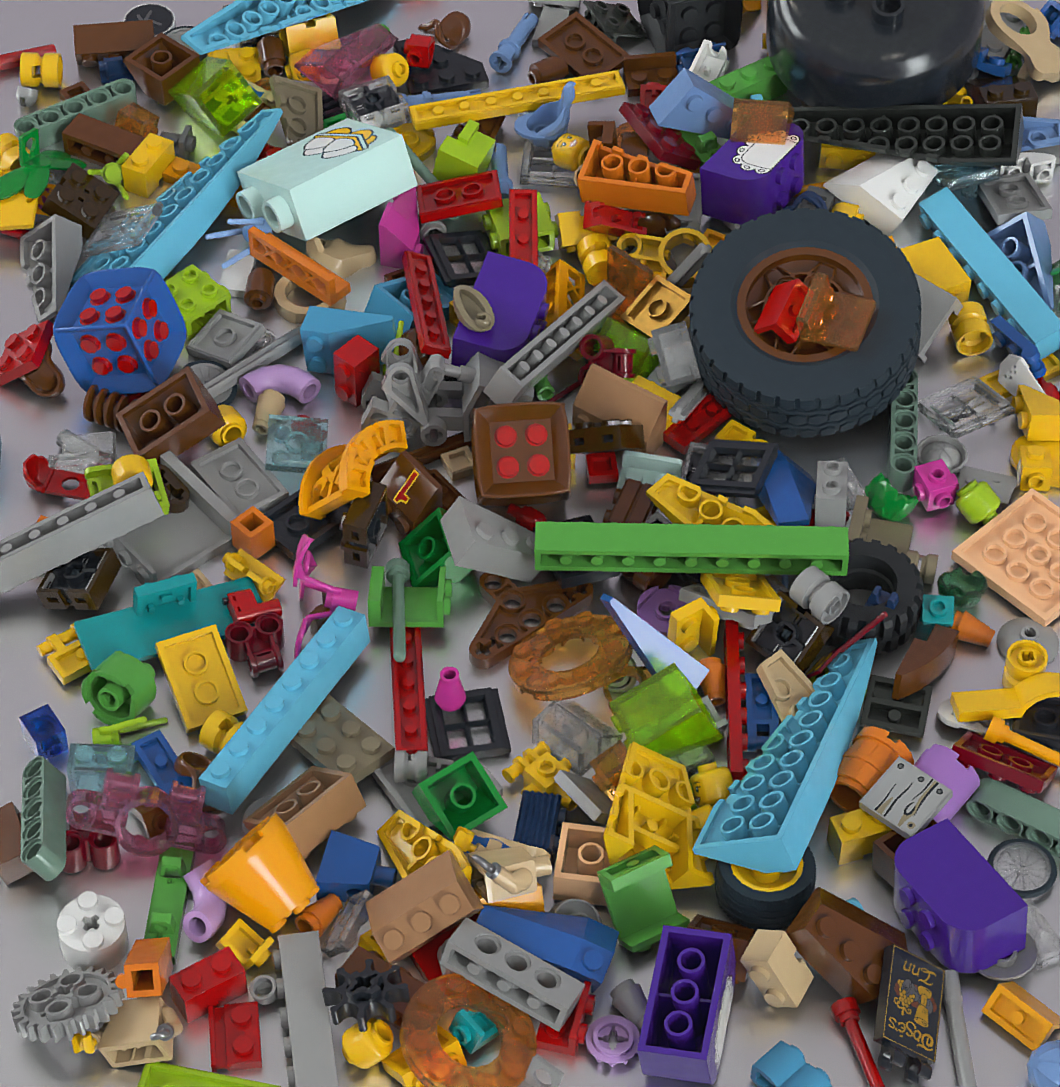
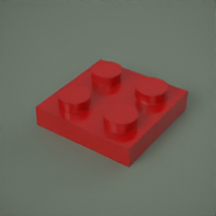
M49 319L37 325L32 324L27 330L19 334L14 333L5 341V350L0 357V386L40 367L53 336L54 324Z

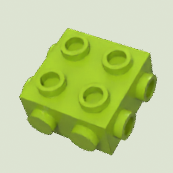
M537 192L538 253L555 250V238L559 236L556 221H551L550 219L551 212L548 202L544 203L540 192ZM509 198L502 199L504 207L486 210V214L482 215L484 230L490 232L489 238L492 249H497L498 254L509 257Z
M193 264L165 281L183 316L186 325L187 341L193 339L219 309L232 313L229 290L225 286L219 285L211 279L207 272L201 271Z

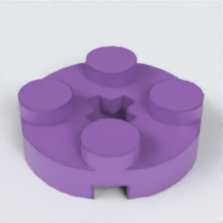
M669 585L668 589H658L659 586L651 587L640 596L637 603V616L665 637L668 636L670 615H663L661 610L665 612L669 610L675 611L688 604L679 600L680 588L682 587L676 585Z

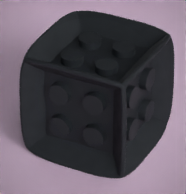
M637 0L642 26L657 53L678 52L686 47L692 49L699 48L704 39L716 42V44L726 42L725 49L727 51L738 44L742 27L743 0Z

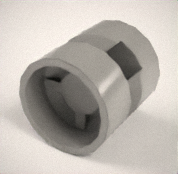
M810 566L795 579L791 586L789 597L802 608L811 609V615L822 624H829L844 611L848 604L850 593L837 582L830 581L829 576L819 568Z

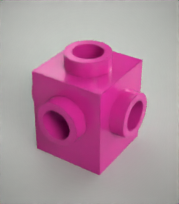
M943 459L918 465L914 468L913 493L922 502L927 512L939 508L943 509L955 504L956 491L959 490L958 479L954 473H950Z

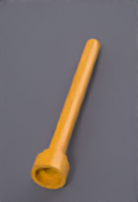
M996 716L993 717L983 738L984 740L996 744V742L1001 744L1003 742L1009 743L1060 767L1059 752L1009 730L1010 726L1005 724V720Z

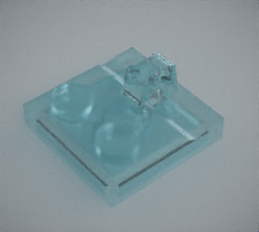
M942 163L933 165L939 171L932 179V182L943 188L948 187L950 191L960 189L961 196L968 200L978 197L979 184L999 180V169L994 166H954Z
M269 414L265 470L305 473L311 461L317 455L327 450L328 419Z

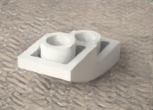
M1022 152L1019 155L1017 166H995L994 177L1029 173L1035 183L1053 179L1056 157L1046 153Z

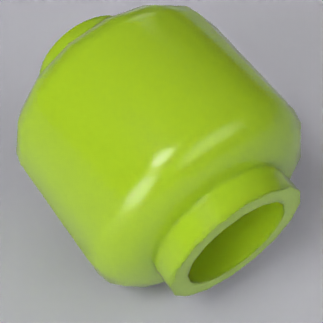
M974 479L956 493L958 498L955 505L968 523L977 524L982 522L983 525H986L998 515L995 510L1000 506L1001 500L986 481L977 482Z

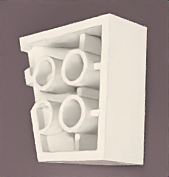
M879 153L825 182L823 187L842 202L859 205V214H864L866 221L882 231L884 235L889 236L904 220L939 170L928 161Z

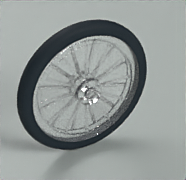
M1010 839L998 844L991 851L987 860L1022 899L1043 895L1050 890L1057 877L1056 862L1050 852L1042 845L1027 839Z

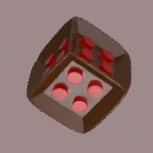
M564 402L505 403L473 408L471 410L470 417L473 421L471 433L472 460L477 505L506 507L513 503L517 506L570 499L572 495L570 490L571 453L568 420Z

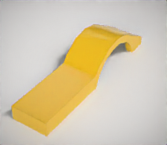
M1043 672L1031 675L1019 682L1014 688L951 692L950 703L958 722L992 720L994 716L1000 719L1022 718L1026 710L1036 702L1046 698L1060 697V673Z

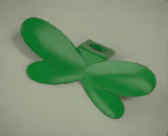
M32 128L19 136L18 139L21 167L0 177V200L7 199L24 190L26 197L31 199L38 198L47 188L50 169L67 171L72 163L84 169L87 164L79 159L71 158L70 154L60 150H45L40 153L39 130ZM32 138V147L29 154L26 152V143Z

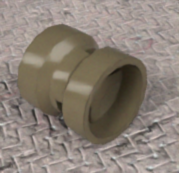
M908 550L907 556L911 559L910 564L914 563L918 568L919 560L922 561L920 577L923 579V583L933 585L939 555L929 553L927 556L920 555L918 551Z

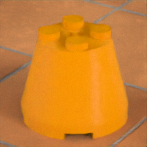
M276 812L270 818L267 816L244 835L222 857V860L215 862L200 879V882L208 891L268 929L272 934L277 932L287 922L286 918L292 913L295 915L300 913L311 902L309 899L320 890L285 822Z

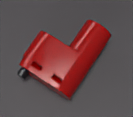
M250 588L228 593V597L222 598L223 606L227 605L233 622L244 621L253 624L260 615L268 612L276 613L280 617L282 616V607L278 598L257 603Z

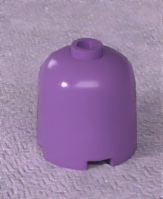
M933 744L930 749L927 748L922 753L914 766L953 791V797L933 819L939 823L947 818L949 820L953 818L980 786V780L971 765L966 769L956 760L960 756L957 752L946 746Z

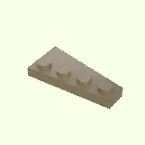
M273 74L269 79L276 108H281L283 111L280 121L287 146L323 130L322 89Z

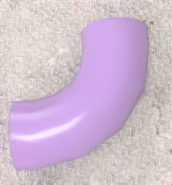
M282 364L262 366L239 379L241 391L248 400L254 403L257 402L258 396L264 390L272 389L281 394L290 395L302 404H306L317 396L321 388L320 381L310 373L298 367Z
M211 859L182 876L192 893L194 903L193 910L184 916L183 929L189 939L198 943L212 938L224 924L228 904L208 891L200 882L201 877L214 864Z

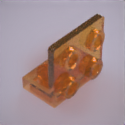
M613 244L608 247L607 279L605 281L624 296L625 300L611 318L627 329H630L632 327L627 325L620 317L653 280V271L647 265L640 263L626 251L619 249Z
M816 272L796 318L800 338L804 341L856 352L872 318L876 302L871 299L833 292L828 274Z

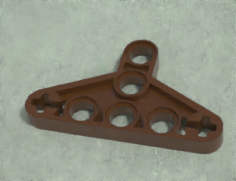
M484 572L479 578V592L492 608L469 646L470 663L478 669L491 668L580 612L593 601V584L587 583L573 588L562 589L558 581L517 587L507 577ZM495 581L500 583L501 586L498 589L492 590L485 587V584ZM509 600H516L520 605L516 608H508L504 603ZM556 603L564 607L559 612H553L547 608L549 605ZM527 619H536L540 624L536 627H528L523 622ZM504 634H512L516 639L506 643L501 641L499 637Z

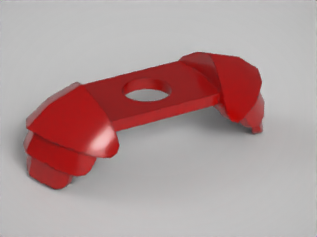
M35 454L30 455L24 461L23 476L28 486L33 490L43 494L85 500L90 497L84 474L56 469L55 460H47L44 456H37ZM67 480H76L80 483L74 490H66L62 487L63 483Z

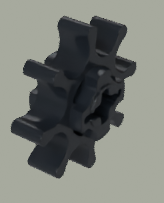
M366 959V968L360 973L355 971L349 974L344 968H338L336 972L340 986L336 988L324 987L322 989L325 1006H332L330 1011L333 1024L339 1025L344 1019L353 1017L358 1021L359 1031L365 1032L367 1031V1022L372 1017L377 1019L384 1016L389 1022H395L397 1018L393 1003H407L411 1000L408 984H400L402 978L399 966L393 965L388 971L380 973L375 970L373 959Z

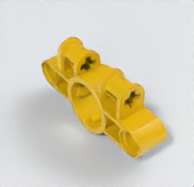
M692 228L676 229L664 238L626 233L618 239L617 250L619 258L624 265L639 268L636 290L642 291L657 274L667 279L673 273V270L667 266L666 261H669L670 251L675 246L682 243L690 246L704 243L707 246L708 244L710 245L707 237L700 231ZM628 246L637 247L634 253L628 254L624 252V249ZM698 271L682 288L693 287Z

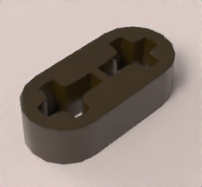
M158 464L170 504L169 512H184L188 508L190 501L188 488L168 467Z

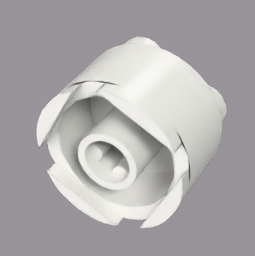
M85 891L78 898L69 902L60 912L56 926L61 951L70 967L75 970L81 967L82 971H86L89 967L94 966L95 970L105 968L107 971L117 966L123 960L128 951V933L124 912L116 901L92 891Z

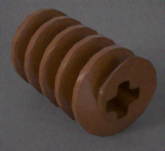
M92 385L88 389L83 403L84 418L88 422L95 421L97 425H105L109 429H116L118 432L124 433L116 413L131 404L128 395H123L120 399V395L116 391L112 392L109 396L107 388H102L99 392L98 385Z

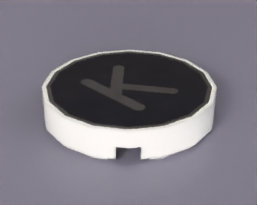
M155 3L141 4L130 9L125 14L123 22L153 20L155 36L160 33L164 34L176 27L173 11L166 6Z

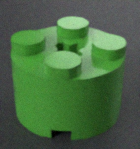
M115 651L83 680L81 687L83 699L86 704L90 701L95 709L92 712L94 716L107 725L135 719L156 697L155 670L148 663H142L137 658L122 651Z

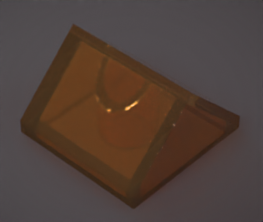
M734 98L730 141L785 145L794 118V108L787 101Z

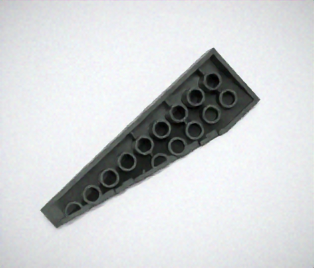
M1022 103L893 105L879 108H846L839 106L748 108L750 118L755 113L796 124L803 131L804 141L954 166H1017L1023 141Z

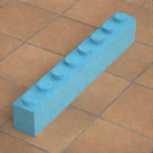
M945 187L919 202L921 211L919 220L926 230L931 229L934 238L939 237L969 278L975 282L980 296L983 299L988 298L990 300L994 313L997 316H1003L1009 324L1037 347L1040 353V360L1059 350L1060 319L949 188Z
M341 606L335 609L198 778L206 805L233 815L369 644L370 637L364 614Z

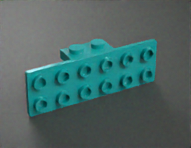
M192 572L134 587L133 607L74 622V630L93 671L115 651H122L137 658L139 661L156 658L158 654L155 649V643L214 624L217 626L221 640L226 639V627L233 623V619L227 605L223 606L222 598L228 597V593L250 588L257 603H261L262 600L250 577L197 590V579Z

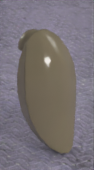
M459 285L454 288L453 306L461 323L475 332L490 330L495 323V316L487 299L479 291L467 285Z

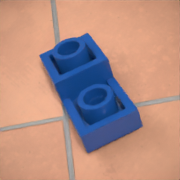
M981 47L976 68L1003 78L1011 74L1012 63L1005 62V58L999 56H990L987 59L989 48Z

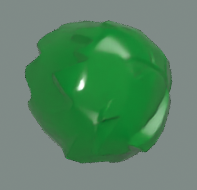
M879 473L871 480L869 485L865 486V494L863 495L869 497L867 507L869 510H873V514L882 520L899 522L907 517L919 502L916 495L911 497L910 495L898 493L892 487L888 477L885 478L882 473Z

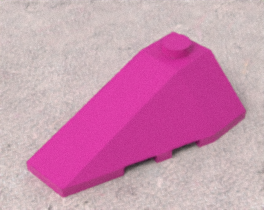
M416 187L394 197V201L388 202L379 223L381 266L402 269V256L405 250L421 254L424 252V245L420 244Z

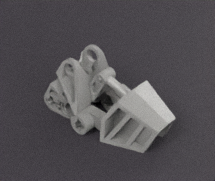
M406 338L393 339L381 354V362L386 364L385 376L372 371L362 389L361 404L365 412L361 419V430L370 426L373 422L406 419L412 423L411 426L405 428L406 438L412 437L417 432V428L420 427L421 440L426 445L439 446L443 444L447 439V430L464 431V442L471 441L473 422L470 417L471 410L473 408L495 405L483 390L498 369L505 363L477 352L465 366L461 365L458 367L445 363L442 355L433 354L423 367L410 340ZM401 345L407 347L409 352L399 356L394 354L392 350L394 347ZM444 376L457 378V381H445ZM534 386L515 403L532 402ZM448 398L462 399V408L442 407L448 404Z

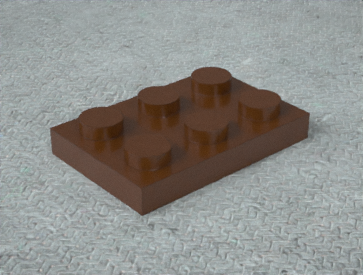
M577 11L538 38V46L549 56H562L567 62L569 72L575 77L620 70L623 68V57L630 56Z

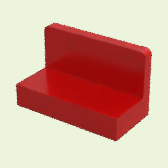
M798 278L776 285L753 330L757 334L773 330L787 344L796 342L818 296Z

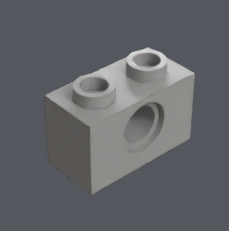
M835 460L818 461L815 526L845 527L848 462H838Z

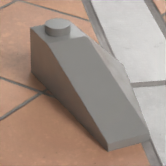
M54 214L20 237V263L22 268L26 269L28 277L25 280L27 286L32 287L33 290L31 300L39 323L50 320L58 314L67 296L82 252V226L57 214Z

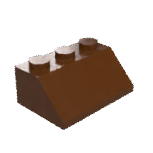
M189 366L116 413L133 454L140 455L145 459L156 458L157 464H161L160 455L170 450L177 457L226 425L215 400Z

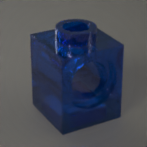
M48 704L19 717L23 738L36 757L43 756L47 760L69 749L66 731Z

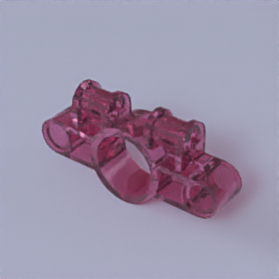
M107 767L101 792L77 789L72 791L66 800V820L68 824L76 829L116 836L122 848L135 856H157L170 847L205 854H216L222 851L226 845L227 837L224 820L218 815L202 812L206 786L201 785L199 788L179 785L178 781L173 780L168 794L157 787H139L140 773L128 775L113 772V768ZM77 805H84L89 810L84 813H78L73 808ZM140 805L150 808L156 806L167 813L170 819L166 820L165 831L160 835L146 838L139 834H136V836L132 835L126 829L128 812ZM209 830L219 833L214 838L205 837L203 834Z

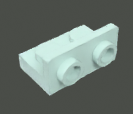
M625 450L616 489H622L628 478L640 481L642 484L648 483L654 485L667 473L682 478L683 461L672 457Z

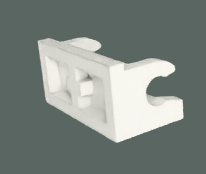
M704 39L689 71L710 82L725 75L730 65V60H727V50L724 46H721L719 52H716L712 49V42Z

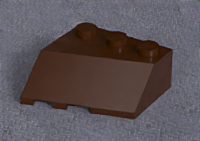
M821 887L814 890L786 930L787 935L797 949L796 951L843 998L854 997L858 1005L875 1000L879 995L884 948L895 944L908 951L904 932Z

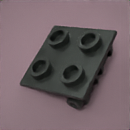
M583 1L587 7L584 18L615 43L618 36L648 38L641 24L636 21L626 5L621 3L608 4L602 1Z

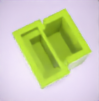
M469 119L459 134L458 139L447 135L438 149L432 173L438 181L486 172L489 169L496 140L478 132L480 123Z

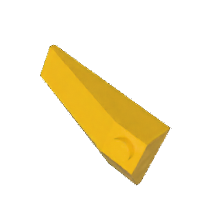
M669 473L664 475L646 491L649 499L672 524L773 525L755 509L746 505L742 508L728 502V498L722 495L716 497L701 491L700 486Z
M400 809L376 831L402 879L447 850H451L471 884L472 867L461 848Z

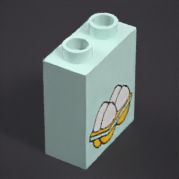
M346 118L237 171L243 190L236 194V202L245 219L263 217L276 233L283 232L308 241L418 186L402 134Z

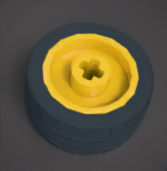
M808 846L797 870L786 873H763L719 860L716 862L715 891L718 903L728 917L744 927L755 930H776L788 927L815 890L816 864L813 853Z

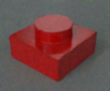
M615 452L585 454L589 484L618 482L619 472Z

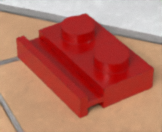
M258 1001L223 1004L224 1007L213 1008V1005L208 1006L212 1072H217V1069L234 1071L262 1068Z

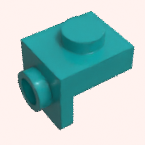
M923 594L919 622H922L923 625L935 626V624L952 627L954 622V596Z
M480 1003L468 1012L465 1009L458 1011L448 1030L459 1040L460 1045H463L472 1054L498 1037L503 1027Z

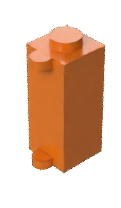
M170 937L136 939L124 963V973H120L115 979V984L118 988H126L127 998L162 996L169 981L168 977L171 976L173 971Z

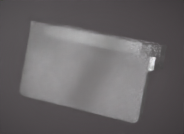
M109 431L64 436L62 454L49 455L48 467L73 472L84 471L86 468L114 464L116 461V433Z

